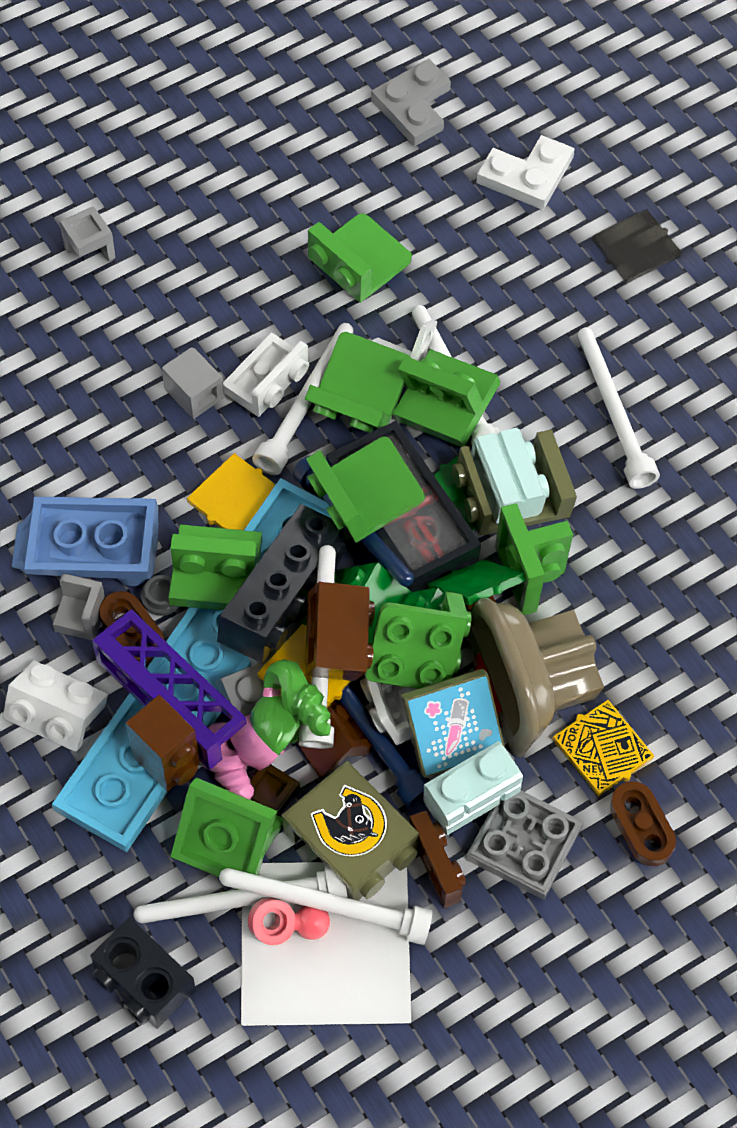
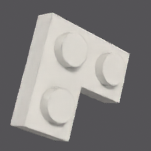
M542 135L527 161L492 148L477 174L476 183L544 210L572 161L575 148Z

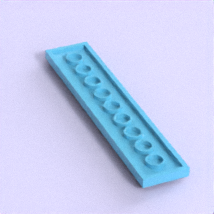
M280 478L245 528V531L262 532L261 559L300 504L331 518L326 510L329 505L324 500ZM190 607L166 642L219 691L216 684L217 680L252 665L247 656L217 642L219 618L224 610ZM155 657L147 670L150 673L169 674L170 662L165 657ZM176 669V674H182ZM175 684L174 696L179 701H198L199 689L193 684ZM130 693L52 803L54 811L126 853L167 794V791L132 756L126 722L144 706ZM205 696L204 701H210V700ZM191 711L197 717L198 712ZM204 712L203 724L206 727L211 726L215 723L221 712Z

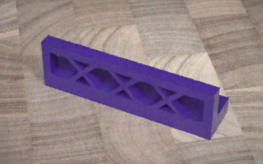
M132 609L92 640L97 662L142 706L145 707L160 694L195 729L199 761L211 770L223 760L221 745L247 724L246 717ZM132 626L142 635L141 647L122 646L116 638ZM148 642H149L153 647H147ZM134 657H140V662L137 661ZM146 657H165L170 662L169 674L150 673L146 669ZM176 669L182 674H176ZM175 684H193L199 689L198 701H179L174 696ZM205 696H206L210 701H204ZM191 711H197V717ZM223 712L230 721L216 733H213L203 724V713Z

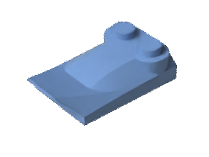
M34 497L33 509L17 525L12 567L20 569L26 574L51 576L68 574L77 577L117 578L124 585H141L151 579L155 569L158 542L156 499Z

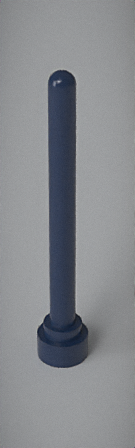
M306 456L296 464L293 470V477L304 490L316 492L307 476L314 472L306 460L310 456ZM327 494L322 497L329 506L333 505ZM375 532L360 540L401 586L408 587L413 583L414 576L412 572Z
M347 685L342 691V698L339 702L396 777L395 785L398 787L396 793L407 808L414 806L423 800L424 784L430 781L429 778H424L422 773H419L416 768L410 769L384 732L380 733L370 713L350 686Z

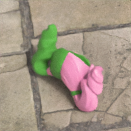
M282 659L268 667L264 676L262 697L255 704L251 714L245 716L247 724L229 738L235 750L229 748L228 740L221 745L223 760L210 771L215 772L214 779L223 787H226V790L250 800L253 797L254 789L246 772L247 765L258 770L268 767L279 754L285 752L284 749L288 744L298 741L301 725H308L310 731L316 736L330 735L331 725L327 722L331 717L328 708L322 705L324 696L316 685L307 682L297 662ZM213 723L208 728L213 733H216L226 723Z

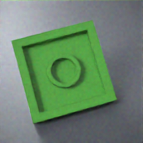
M432 349L420 361L406 356L398 370L408 388L393 415L398 422L464 447L501 381L497 374Z
M515 503L501 507L495 549L502 566L525 573L526 581L510 588L519 610L524 615H528L538 610L543 583L553 581L565 573L573 533L568 521L528 531L519 507Z
M180 525L179 534L172 535L170 548L173 572L169 591V605L224 610L260 561L263 540L262 532Z
M195 778L188 788L171 857L217 877L226 868L259 875L264 855L280 832L282 817L277 816V811Z

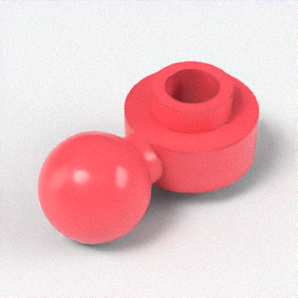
M264 898L251 908L248 915V927L251 934L259 941L268 945H279L287 941L294 931H297L303 938L309 940L323 937L329 930L330 917L327 911L303 906L297 913H294L287 903L275 898ZM273 912L275 914V922L271 927L265 928L263 919L266 914Z

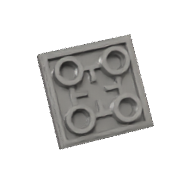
M521 790L506 801L500 800V804L491 809L467 853L466 860L544 900L584 822Z

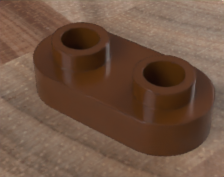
M118 591L109 594L102 601L99 612L105 629L117 621L115 619L117 615L126 614L132 609L164 640L160 628L133 594ZM131 626L118 636L116 640L122 646L139 647L142 635ZM134 657L137 661L140 662V657ZM146 657V667L150 665L155 657Z
M635 781L625 782L618 786L612 796L610 810L633 856L640 863L647 866L664 864L672 856L676 845V837L653 792L646 785ZM634 803L638 806L639 811L630 813L625 809L624 805ZM653 840L658 844L659 849L651 851L645 847L644 842Z

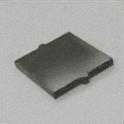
M648 209L593 235L592 238L593 242L606 257V264L612 265L626 284L681 257L682 254L681 250L668 236V229L662 228Z

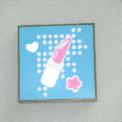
M484 669L401 694L420 773H422L424 778L450 770L497 741L504 746L488 673Z

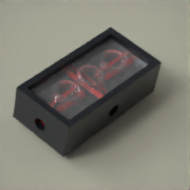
M396 420L326 454V461L332 467L380 437L390 438L423 490L425 499L420 505L376 530L375 533L412 572L414 581L407 588L411 592L429 589L428 583L449 575L454 570H460L479 562L481 543Z

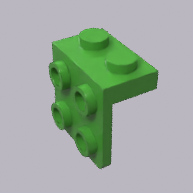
M364 213L358 214L334 233L329 231L320 222L308 230V258L359 303L396 276L412 261L411 252Z
M342 332L338 336L320 386L316 387L310 384L305 400L315 404L313 412L334 420L337 413L351 418L350 426L371 433L374 427L380 429L390 423L405 384L398 369L406 356L411 357L408 354L355 334Z
M380 437L330 467L321 451L306 458L314 472L307 476L319 498L326 494L328 495L333 505L326 508L338 530L346 526L355 542L360 541L420 505L425 499L423 490L388 437Z
M446 592L441 611L390 602L383 604L372 640V647L374 649L371 668L367 669L365 673L366 678L372 682L420 689L451 679L453 673L457 674L461 662L460 648L463 637L468 636L471 627V612L466 611L463 595Z

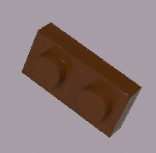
M426 810L410 816L409 823L419 833L417 852L443 908L445 909L460 903L462 886L466 885V881L459 863L456 860L450 862L444 849L448 845L447 839L440 823H432Z

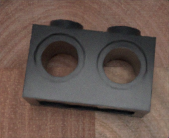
M130 917L90 955L95 969L92 973L94 979L110 994L116 989L127 1000L124 1004L125 1009L140 1024H144L148 1020L158 1029L196 991L194 977ZM129 953L136 957L134 964L129 968L118 969L112 965L115 958L121 954ZM159 983L168 988L166 995L158 1000H151L144 996L146 989L152 984Z

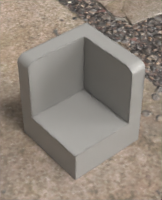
M94 206L60 221L63 243L68 253L75 251L80 258L100 248L108 261L116 258L112 232Z
M189 348L162 367L165 390L192 419H195L224 398L222 376L195 348Z
M62 574L60 586L63 596L53 622L54 632L93 640L101 623L99 609L105 598L102 582Z

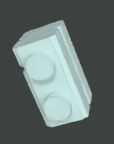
M513 428L500 431L498 434L491 433L478 436L474 439L471 455L495 522L499 523L501 507L517 503L523 519L542 513L545 500L549 497L548 482L543 474H537L534 467L536 461L534 447L530 441L524 442L520 429Z
M497 741L424 784L423 800L435 820L440 823L444 833L449 835L498 806L500 800L506 801L521 791L523 775L502 743Z

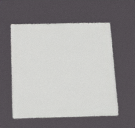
M324 862L262 863L258 876L286 882L316 877V872L325 871L324 866L327 865ZM407 867L401 871L395 868L384 878L385 884L374 896L369 899L363 896L359 900L401 912L404 911V908L408 909ZM283 901L292 908L294 913H297L303 907V905ZM254 905L242 907L241 1025L411 1023L409 941H406V936L398 934V929L328 912L330 927L323 937L309 940L303 938L297 931H294L291 937L284 943L268 945L256 939L249 930L248 915ZM273 912L266 914L263 919L264 927H271L275 922V914Z

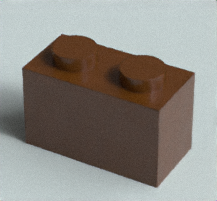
M319 581L308 592L305 676L356 681L367 672V669L371 668L374 649L372 643H368V627H371L374 621L375 604L373 601H369L370 587Z
M159 694L126 722L133 758L168 792L176 784L181 786L187 783L196 774L200 761L195 729Z

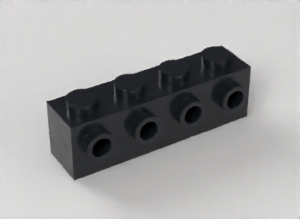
M300 504L221 613L217 642L261 664L271 650L277 652L285 641L288 633L287 627L291 621L298 622L307 607L308 592L317 584L320 548L324 545H330L335 549V566L342 559L346 549V543L342 542L344 528L338 530L332 518Z

